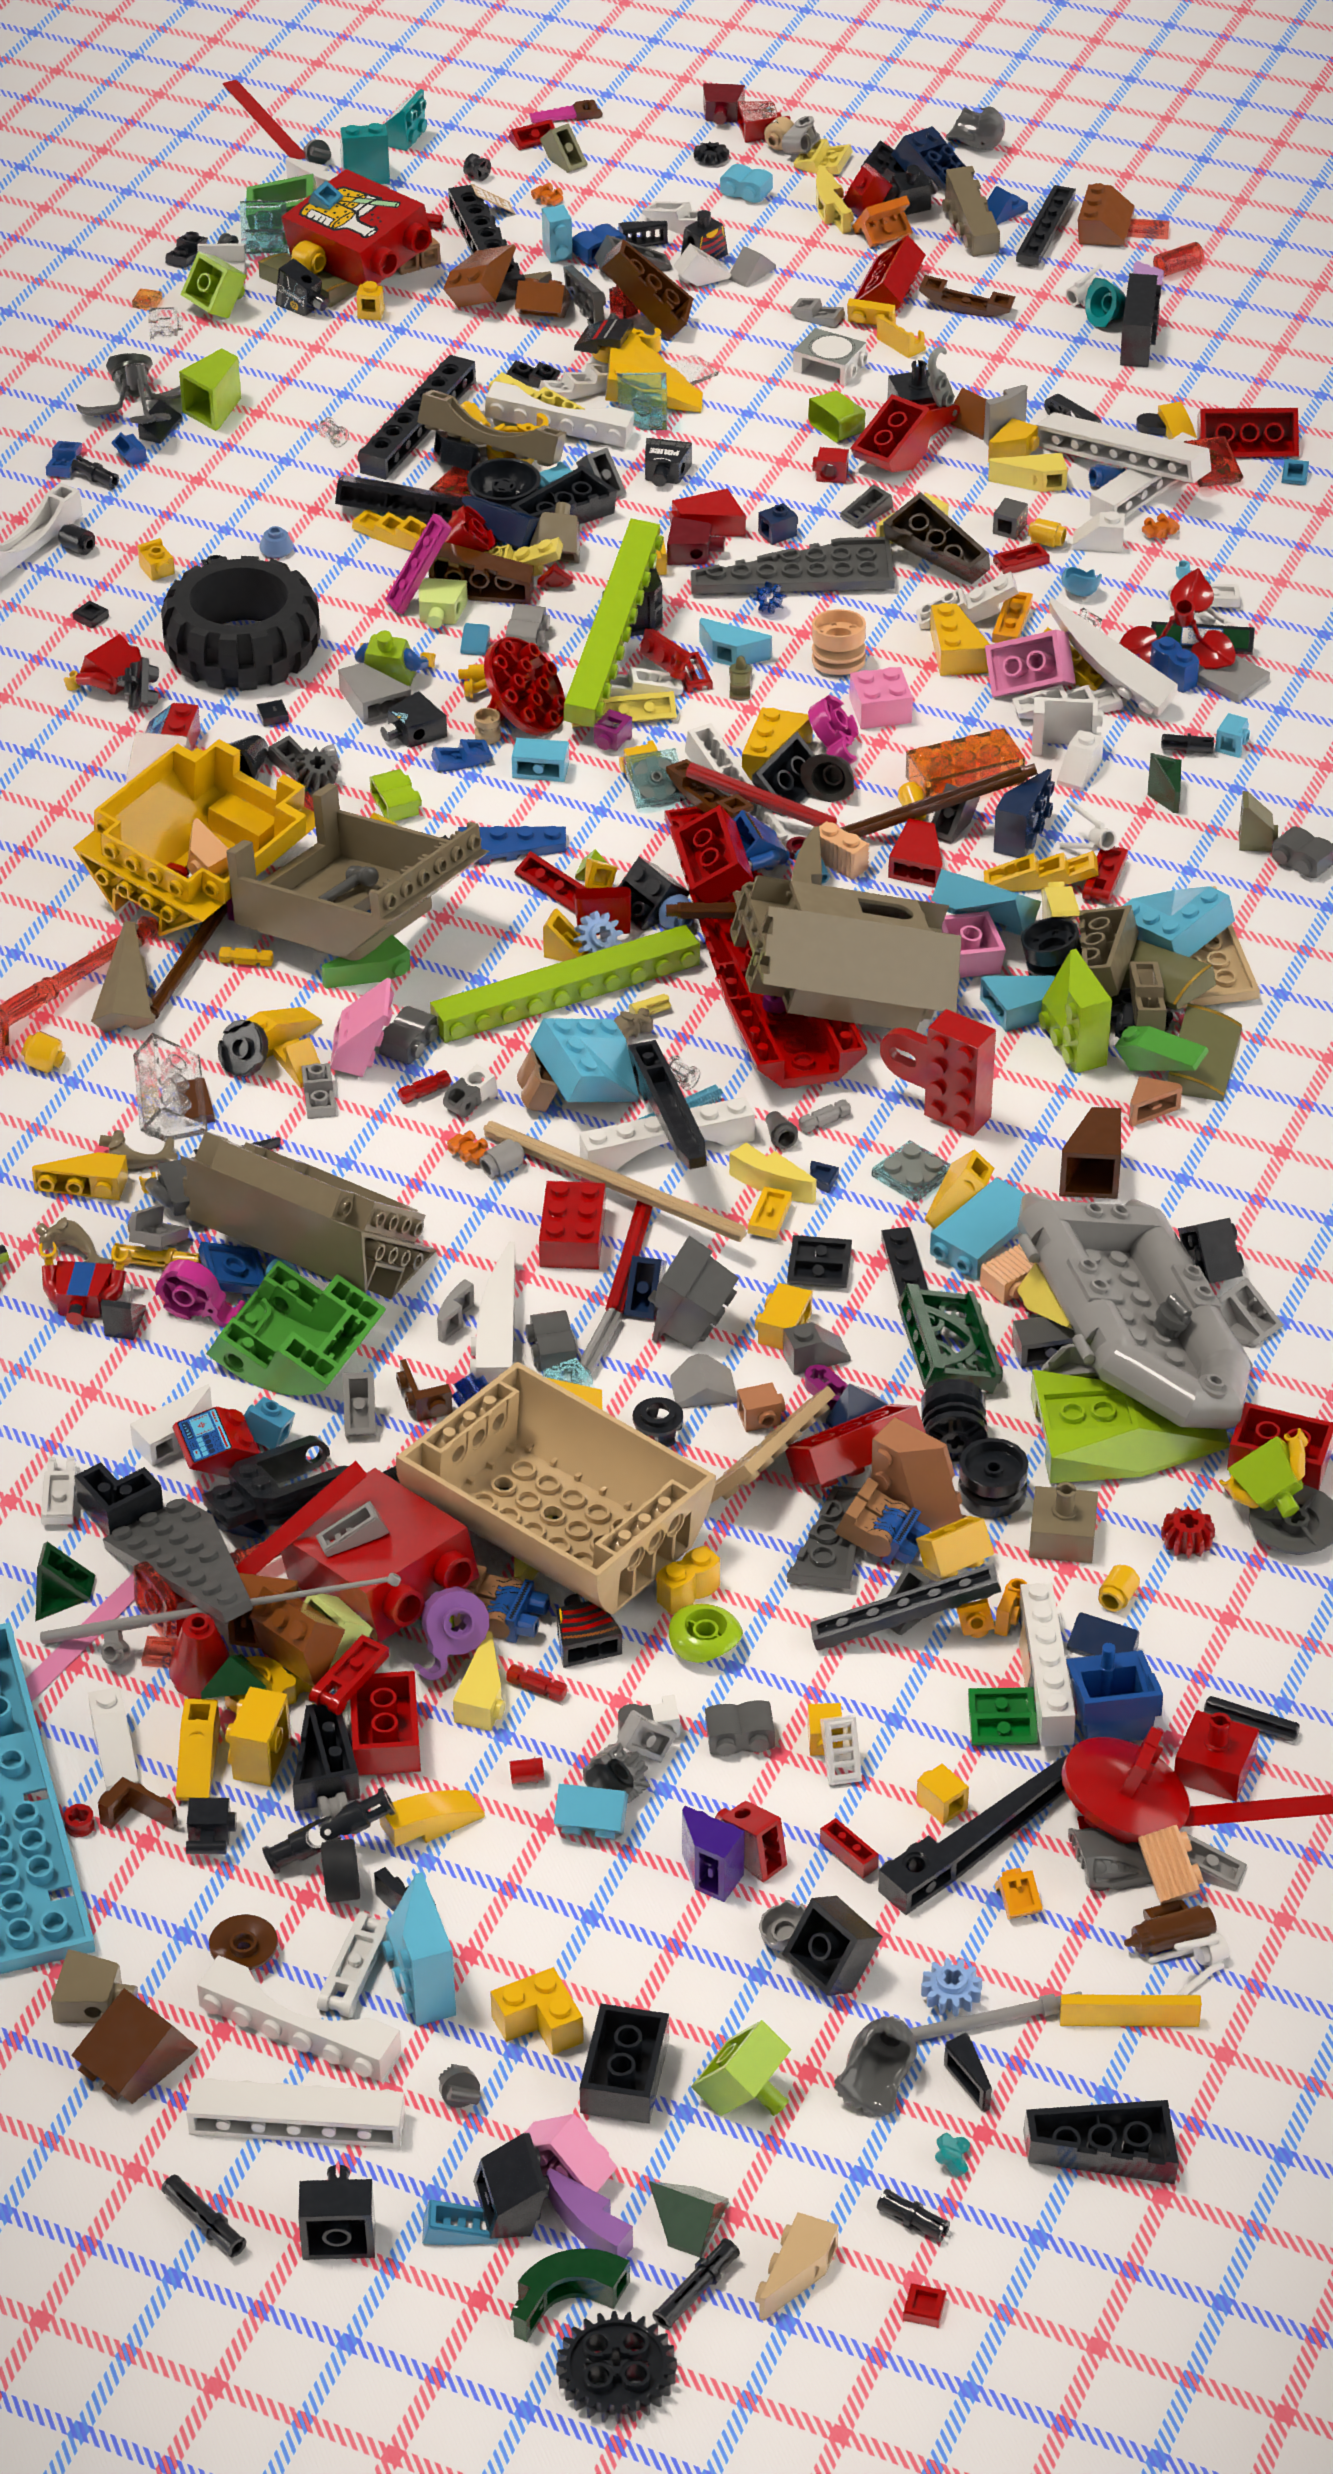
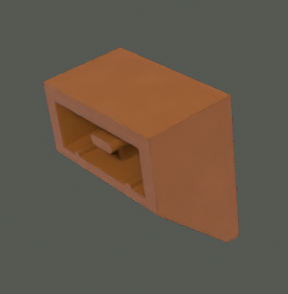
M525 278V281L518 280L515 310L518 314L565 318L572 296L566 286L562 285L561 281L549 280L548 283H540L538 279Z
M239 1573L250 1599L258 1598L263 1586L287 1593L299 1591L297 1580ZM252 1610L227 1622L230 1645L261 1649L250 1617Z

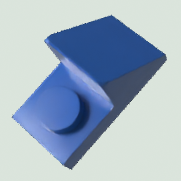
M999 186L994 188L987 199L989 212L992 211L997 225L1028 210L1027 201Z

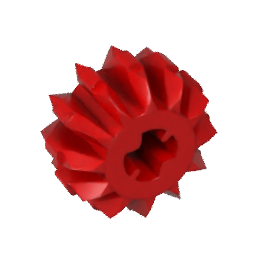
M1188 1505L1185 1510L1175 1507L1174 1511L1167 1513L1164 1518L1163 1526L1161 1527L1162 1541H1164L1166 1550H1173L1175 1556L1182 1553L1186 1554L1188 1559L1191 1554L1201 1557L1204 1551L1210 1550L1213 1538L1215 1537V1527L1210 1514H1203L1201 1508L1190 1510Z

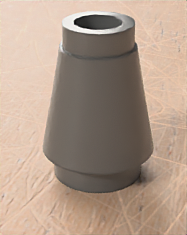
M772 1111L766 1116L765 1122L773 1145L782 1149L792 1147L798 1139L797 1127L778 1111Z

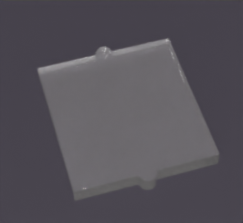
M697 354L668 364L680 372L692 385L719 375V371L711 366L709 361H705Z

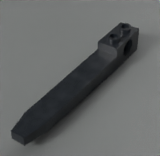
M651 1040L628 1045L636 1085L644 1101H649L677 1158L690 1170L706 1167L707 1159L704 1137L657 1041Z
M1068 1754L1055 1761L939 1843L928 1835L920 1842L911 1844L904 1853L894 1860L885 1862L879 1869L878 1892L903 1914L907 1915L952 1884L1066 1792L1062 1784V1766Z

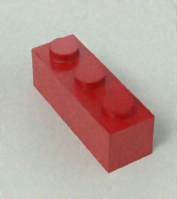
M834 1818L820 1828V1843L860 1877L865 1878L878 1868L879 1854L837 1818Z

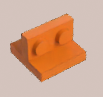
M907 195L867 207L852 225L855 234L863 232L870 248L904 238L907 235L910 236L913 231L904 212L910 205Z

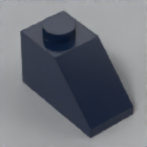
M632 1255L624 1315L648 1319L655 1318L657 1307L648 1300V1297L653 1290L657 1291V1286L666 1272V1260Z

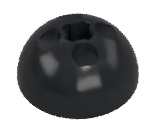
M515 458L486 460L474 466L467 475V486L471 496H476L510 509L514 503L539 490L541 476L537 468L526 461Z

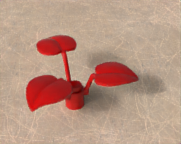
M1200 568L1185 575L1173 587L1170 594V602L1174 607V615L1169 617V622L1159 638H1157L1156 632L1152 628L1136 626L1128 630L1119 642L1120 645L1133 654H1139L1143 661L1150 664L1152 642L1165 637L1173 623L1181 627L1191 625L1195 637L1199 641L1192 646L1191 652L1198 657L1200 667L1205 669L1229 667L1235 663L1236 658L1234 646L1224 633L1217 630H1209L1203 638L1199 634L1194 614L1206 611L1214 601L1213 589L1205 579Z

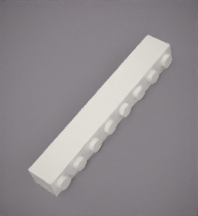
M1055 412L1035 424L1038 426V437L1040 438L1038 447L1188 483H1195L1211 472L1209 448Z

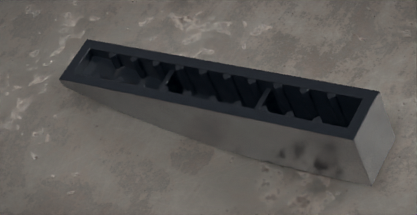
M342 475L337 481L335 504L384 513L389 512L395 515L412 516L425 520H430L434 513L440 515L447 523L452 518L453 510H458L462 506L466 507L461 497L421 488Z

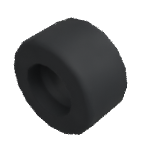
M354 1839L322 1842L321 1858L327 1902L333 1903L360 1899V1883Z

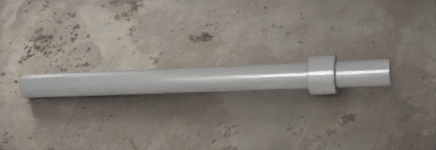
M1078 1991L1069 1994H1082V1992ZM1054 1993L1039 1996L1037 2001L910 2028L915 2041H921L1042 2014L1044 2017L1056 2015L1060 2010L1061 1995L1055 1996Z

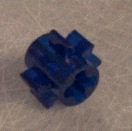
M766 581L765 587H756L758 593L757 597L753 598V601L759 602V611L763 612L767 609L768 613L774 614L776 608H784L782 602L787 595L779 592L782 588L781 585L776 584L772 588V584ZM771 594H773V598L769 599V602H767V598L771 597Z
M472 1372L453 1384L457 1391L452 1394V1398L457 1406L460 1407L489 1383L484 1375L476 1378Z

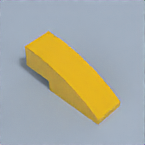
M444 1790L417 1794L394 1801L393 1805L396 1814L393 1816L388 1814L380 1818L379 1822L392 1844L397 1847L420 1836L427 1843L484 1818L485 1813L470 1791Z

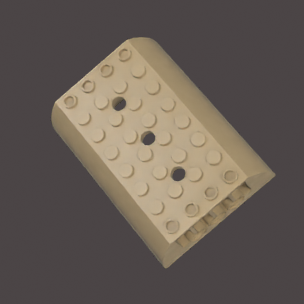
M519 1362L514 1363L396 1456L397 1476L401 1485L464 1524L470 1531L612 1615L656 1579L658 1572L664 1566L677 1561L692 1548L709 1510L716 1481L715 1474ZM551 1515H552V1517L557 1516V1517H559V1518H558V1519H549V1518H547V1516H551Z

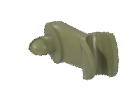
M739 656L736 664H732L729 667L731 682L729 698L750 699L752 666L746 664L743 656Z

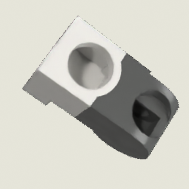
M476 1064L446 1091L443 1098L444 1107L462 1118L468 1117L475 1107L479 1106L484 1100L492 1101L498 1096L495 1075Z
M675 1694L662 1696V1703L644 1706L627 1704L618 1711V1733L630 1712L635 1710L677 1733L675 1739L680 1738V1717Z

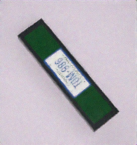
M1151 621V628L1156 632L1157 638L1161 636L1168 622ZM1173 623L1166 635L1179 642L1182 649L1191 651L1192 646L1196 642H1199L1191 625L1181 627ZM1196 624L1202 638L1207 631L1217 630L1224 633L1231 640L1236 654L1253 655L1255 627Z

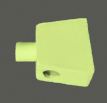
M424 578L419 586L420 621L427 623L431 628H439L442 624H456L468 602L467 581Z

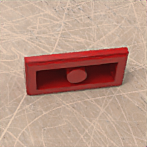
M551 119L511 129L508 138L518 150L542 144L540 138L554 129L555 126Z

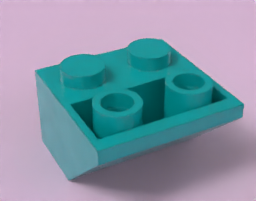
M419 89L404 101L384 123L386 124L388 134V147L408 151L421 134L426 131L425 109L427 102L424 99V90Z

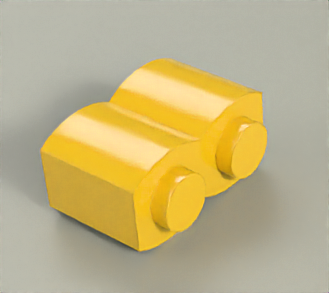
M700 1546L686 1553L681 1561H675L664 1566L656 1576L657 1603L672 1615L679 1609L692 1605L696 1599L705 1598L714 1593L720 1586V1557L707 1546Z

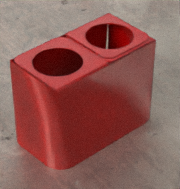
M630 888L576 889V898L574 896L577 926L583 925L580 920L581 917L586 915L590 917L592 912L598 911L600 916L608 912L610 915L609 922L619 921L617 926L614 927L615 930H621L623 934H630Z

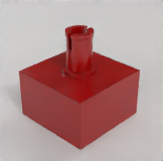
M1196 1710L1176 1754L1174 1772L1186 1787L1237 1802L1257 1755L1260 1729L1232 1721L1225 1713L1209 1714Z

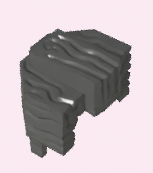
M621 1743L609 1744L596 1756L592 1757L590 1763L583 1768V1781L587 1787L626 1791L628 1803L650 1787L643 1774L648 1770V1766L645 1765V1761L640 1757V1753L638 1751L626 1753Z

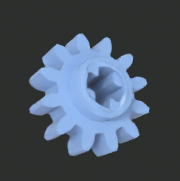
M595 911L590 913V917L587 915L581 917L580 920L583 925L574 927L575 931L580 933V936L573 940L574 942L582 943L578 952L588 951L589 954L622 944L620 940H617V936L622 935L623 931H616L614 928L619 921L609 922L610 915L608 912L600 916L599 912ZM600 933L601 938L597 939L596 934Z
M946 1958L942 1967L938 1963L932 1962L931 1972H923L921 1996L927 1997V2007L939 2005L940 2015H943L946 2009L952 2010V2014L955 2017L958 2016L959 2008L961 2007L965 2011L971 2012L972 2002L980 2003L983 1979L976 1977L977 1968L974 1966L965 1969L963 1959L959 1960L957 1965H954L949 1958Z

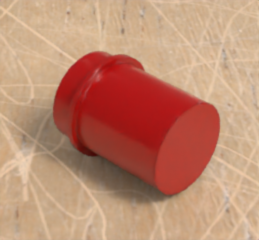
M534 1756L531 1759L509 1761L511 1784L545 1781L542 1757L536 1758Z

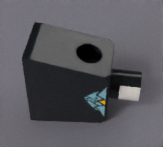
M418 691L390 707L387 711L388 724L380 729L381 735L386 742L398 738L405 746L412 748L447 737V715Z

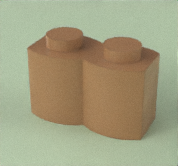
M531 1047L517 1073L518 1084L523 1089L521 1099L528 1109L546 1112L558 1087Z

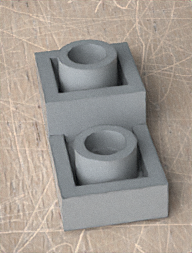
M315 1063L301 1066L307 1119L336 1116L330 1063Z

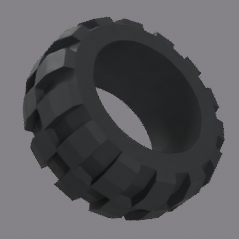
M241 556V559L230 560L227 557L210 560L209 564L203 567L194 566L183 573L181 580L174 581L166 594L161 609L164 648L176 668H179L184 676L194 682L202 680L206 682L208 687L225 690L226 687H239V691L256 690L259 685L269 684L273 686L286 681L291 672L298 674L308 664L318 646L321 635L318 599L306 578L297 570L290 571L285 563L271 559L269 562L259 559V556ZM240 620L260 621L246 625H224L227 622Z

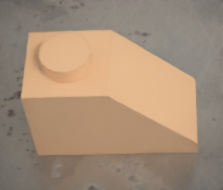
M196 818L193 820L190 835L187 868L192 875L200 868H204L219 877L229 871L226 852L229 849Z

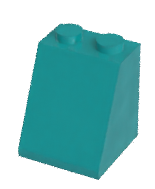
M371 123L362 126L348 125L340 127L342 171L348 169L379 184H390L386 124Z

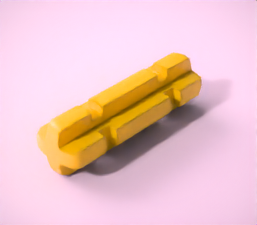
M225 946L220 947L219 962L231 964V961H234V964L254 966L260 963V966L270 967L274 960L273 951L262 949L261 952H258V949L237 947L235 950H232V947Z

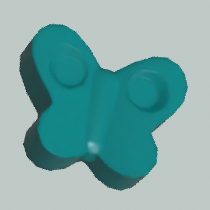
M943 2133L936 2139L939 2151L935 2153V2159L939 2164H945L952 2175L960 2177L968 2171V2166L963 2160L962 2154L969 2150L970 2142L965 2137L953 2138L951 2134Z

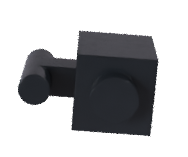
M189 1798L186 1823L188 1833L186 1854L227 1855L230 1832H236L237 1812H231L230 1798Z

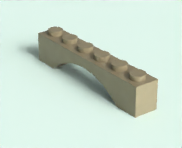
M430 390L423 394L417 420L418 423L424 424L425 428L438 431L440 429L446 431L447 435L451 437H465L470 439V442L473 444H487L492 446V449L495 451H509L515 453L514 456L517 458H531L537 460L539 465L547 467L561 461L567 432L545 425L526 432L495 430L471 417L454 396L435 390Z

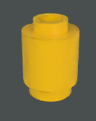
M1041 518L1031 522L1028 529V536L1031 537L1032 543H1039L1040 545L1053 548L1057 546L1062 547L1067 535V528L1062 526L1061 523Z
M1119 1564L1112 1567L1099 1588L1098 1600L1105 1609L1117 1612L1127 1606L1140 1585V1577L1136 1571L1128 1565Z

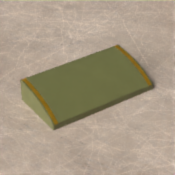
M277 253L258 261L259 278L277 285L278 269L289 262L292 256L288 253ZM324 270L315 274L322 281L321 295L329 299L328 308L333 307L359 288Z
M1140 940L1136 941L1130 962H1158L1164 985L1163 998L1165 1006L1178 1010L1216 986L1213 965ZM1129 965L1121 990L1131 988Z
M1188 1003L1179 1037L1206 1046L1209 1052L1195 1071H1169L1168 1082L1180 1084L1182 1086V1095L1224 1101L1242 1031V1024L1214 1009Z

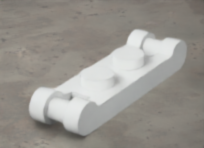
M358 1912L320 1991L317 2009L327 2012L333 2009L339 2011L342 2016L349 2018L353 2016L357 2000L381 1952L382 1942L386 1941V1925L390 1920L389 1918L382 1917L379 1920L371 1918L369 1913ZM336 1991L345 1993L343 1998L334 1995Z

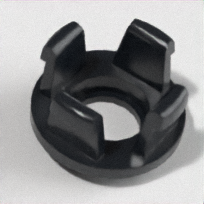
M652 1397L636 1405L633 1410L632 1420L636 1430L645 1435L655 1436L658 1438L659 1443L670 1447L676 1442V1431L682 1429L683 1410L678 1403L671 1399ZM659 1409L669 1412L664 1418L654 1419L657 1418Z

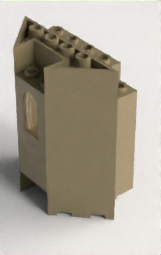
M761 875L756 876L754 882L744 884L741 888L742 891L736 890L733 892L737 910L730 928V934L734 946L745 948L747 941H749L753 953L745 974L749 992L782 997L787 1013L890 1029L902 1027L916 1032L919 1023L924 1019L931 1020L935 1010L943 1012L945 1009L957 1012L961 935L942 933V924L949 905Z
M207 1131L204 1132L194 1159L180 1155L181 1164L186 1166L187 1176L183 1177L184 1196L189 1197L190 1200L189 1206L186 1209L187 1219L330 1280H333L336 1274H338L365 1294L369 1290L391 1300L437 1251L416 1241L423 1232L425 1214L418 1212L413 1207L305 1162L288 1158L245 1142L243 1147L229 1141L226 1137Z

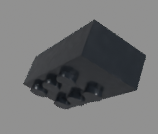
M1129 273L1122 324L1121 366H1149L1151 345H1156L1162 285H1157L1158 275Z

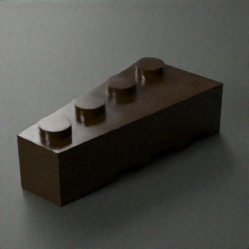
M919 492L883 522L885 539L970 584L976 582L990 570L989 552L922 492Z

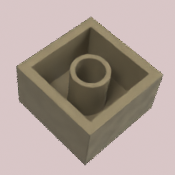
M1069 1482L1059 1483L1056 1488L1035 1486L1029 1558L1092 1563L1098 1491L1076 1490L1075 1485Z

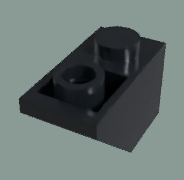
M436 431L433 455L440 463L468 471L476 466V463H479L480 450L475 444L470 442V439L465 437L455 438L447 435L446 431Z

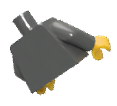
M181 1159L157 1163V1177L156 1172H151L150 1178L139 1176L141 1189L144 1193H150L164 1208H170L174 1216L186 1215V1209L189 1206L190 1200L189 1197L184 1196L183 1177L187 1176L186 1166L181 1164ZM188 1219V1222H189V1225H190V1226H200V1225H202V1224H199V1223H197V1222H195V1221H192V1220Z

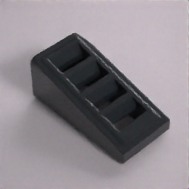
M667 221L618 223V230L626 236V241L643 247L668 243ZM659 229V237H655V230ZM646 231H649V237H646Z
M965 2032L945 2043L944 2066L981 2111L986 2112L990 2110L992 2087L968 2033Z

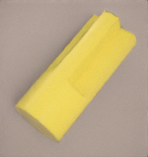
M664 993L629 1004L628 1009L630 1013L638 1014L640 1008H646L649 1010V1015L670 1009V998Z

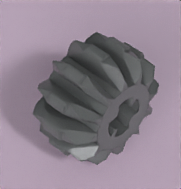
M316 746L313 751L305 748L302 754H298L293 766V775L296 776L295 779L298 783H304L305 789L310 787L315 793L319 788L321 789L328 783H335L339 768L335 764V756H328L327 749L320 752Z

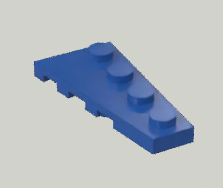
M566 826L479 827L481 849L489 851L478 860L479 865L491 864L490 859L505 857L506 861L517 860L519 856L528 854L530 851L537 856L566 852ZM458 827L460 832L467 829V827Z

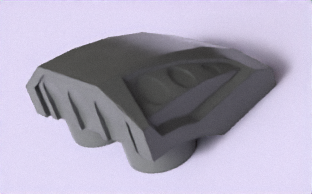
M1092 1827L1078 1830L1068 1828V1839L1072 1842V1847H1075L1076 1860L1081 1863V1869H1084L1086 1874L1085 1882L1088 1888L1095 1891H1105L1109 1888L1123 1890L1152 1884L1139 1843H1122L1115 1836L1100 1828Z

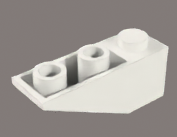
M206 1384L193 1390L183 1397L130 1423L132 1446L151 1466L180 1452L181 1447L172 1428L175 1422L213 1408L210 1385Z

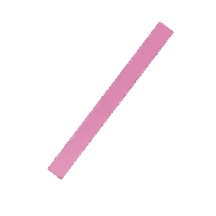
M136 1569L81 1625L116 1619L154 1579ZM99 1635L63 1641L25 1679L31 1702Z

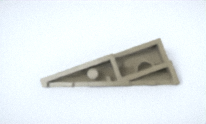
M125 921L123 923L91 1022L105 1033L128 1025L133 1030H137L155 1023V1016L151 1013L150 1006L153 1004L152 999L147 993L149 981L145 959L140 954L142 942L137 937L136 932L139 926L135 922Z

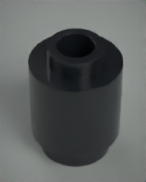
M75 524L64 525L59 530L58 540L63 547L81 555H87L93 550L95 546V535L93 532Z

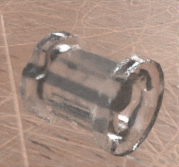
M326 417L318 425L319 435L322 438L329 439L331 445L336 448L343 446L349 439V431L345 427L337 425L336 420L332 417Z
M678 1055L671 1056L667 1062L676 1081L685 1091L691 1090L700 1079V1070L695 1066L690 1067L684 1063L683 1059Z

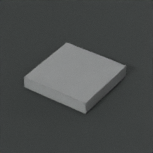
M1237 655L1235 663L1229 667L1204 669L1198 673V683L1237 703L1270 680L1269 671Z

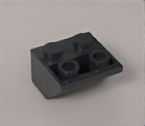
M639 856L618 886L630 888L631 921L642 930H647L660 923L659 910L667 898L677 894H682L688 898L690 895L685 887L658 865Z
M522 2133L482 2157L473 2180L480 2206L483 2209V2217L490 2234V2239L531 2236L536 2221H539L541 2218L543 2201L549 2195V2181L546 2176H543L540 2168L539 2149L534 2147L530 2133Z

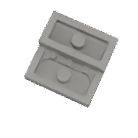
M1026 384L1004 389L1003 396L986 400L984 442L987 446H989V441L1012 418L1026 422L1028 390Z

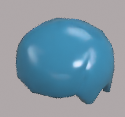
M1076 567L1065 568L1061 576L1062 584L1066 590L1079 597L1090 596L1097 591L1102 578L1101 573L1096 577L1094 569L1086 572Z

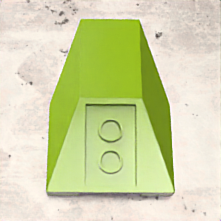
M1032 1369L1030 1396L1035 1417H1040L1046 1442L1045 1465L1050 1484L1143 1477L1227 1449L1230 1446L1226 1429L1179 1427L1102 1380Z

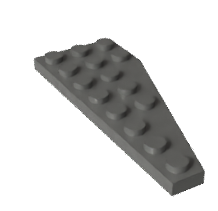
M885 537L831 539V544L820 546L817 542L809 544V549L799 551L798 549L790 548L759 555L755 561L745 563V560L741 559L736 560L735 565L728 567L718 564L690 571L691 594L702 595L709 593H782L785 591L809 592L824 590L831 592L835 590L859 591L864 589L885 590L895 588L890 541L885 539Z
M184 1498L174 1499L168 1502L166 1507L156 1512L146 1513L138 1521L128 1526L118 1527L113 1530L111 1535L102 1539L107 1551L223 1623H227L253 1609L249 1595L213 1515Z

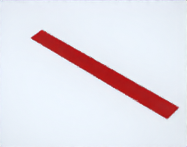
M237 79L222 83L290 158L299 160L305 158L304 151Z
M354 1461L236 1566L238 1573L254 1575L259 1573L366 1478L367 1473L359 1463ZM193 1604L190 1608H196L198 1606ZM185 1619L175 1620L170 1624L177 1637Z
M1332 1794L1190 1806L1189 1816L1183 1827L1333 1814ZM1077 1816L1079 1829L1092 1828L1084 1821V1816Z

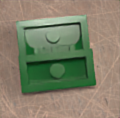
M1034 1687L968 1688L971 1746L1038 1745Z

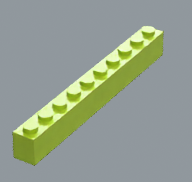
M630 518L564 702V721L594 728L597 718H602L604 714V698L609 699L612 688L610 681L615 680L617 677V662L623 660L625 652L623 644L624 642L628 643L630 640L632 629L630 625L636 623L638 615L637 605H642L644 599L643 588L649 586L651 578L650 568H655L657 562L656 551H661L664 536L660 535V524Z
M686 924L432 1001L430 1002V1012L432 1015L437 1016L438 1035L444 1043H448L700 965V943Z

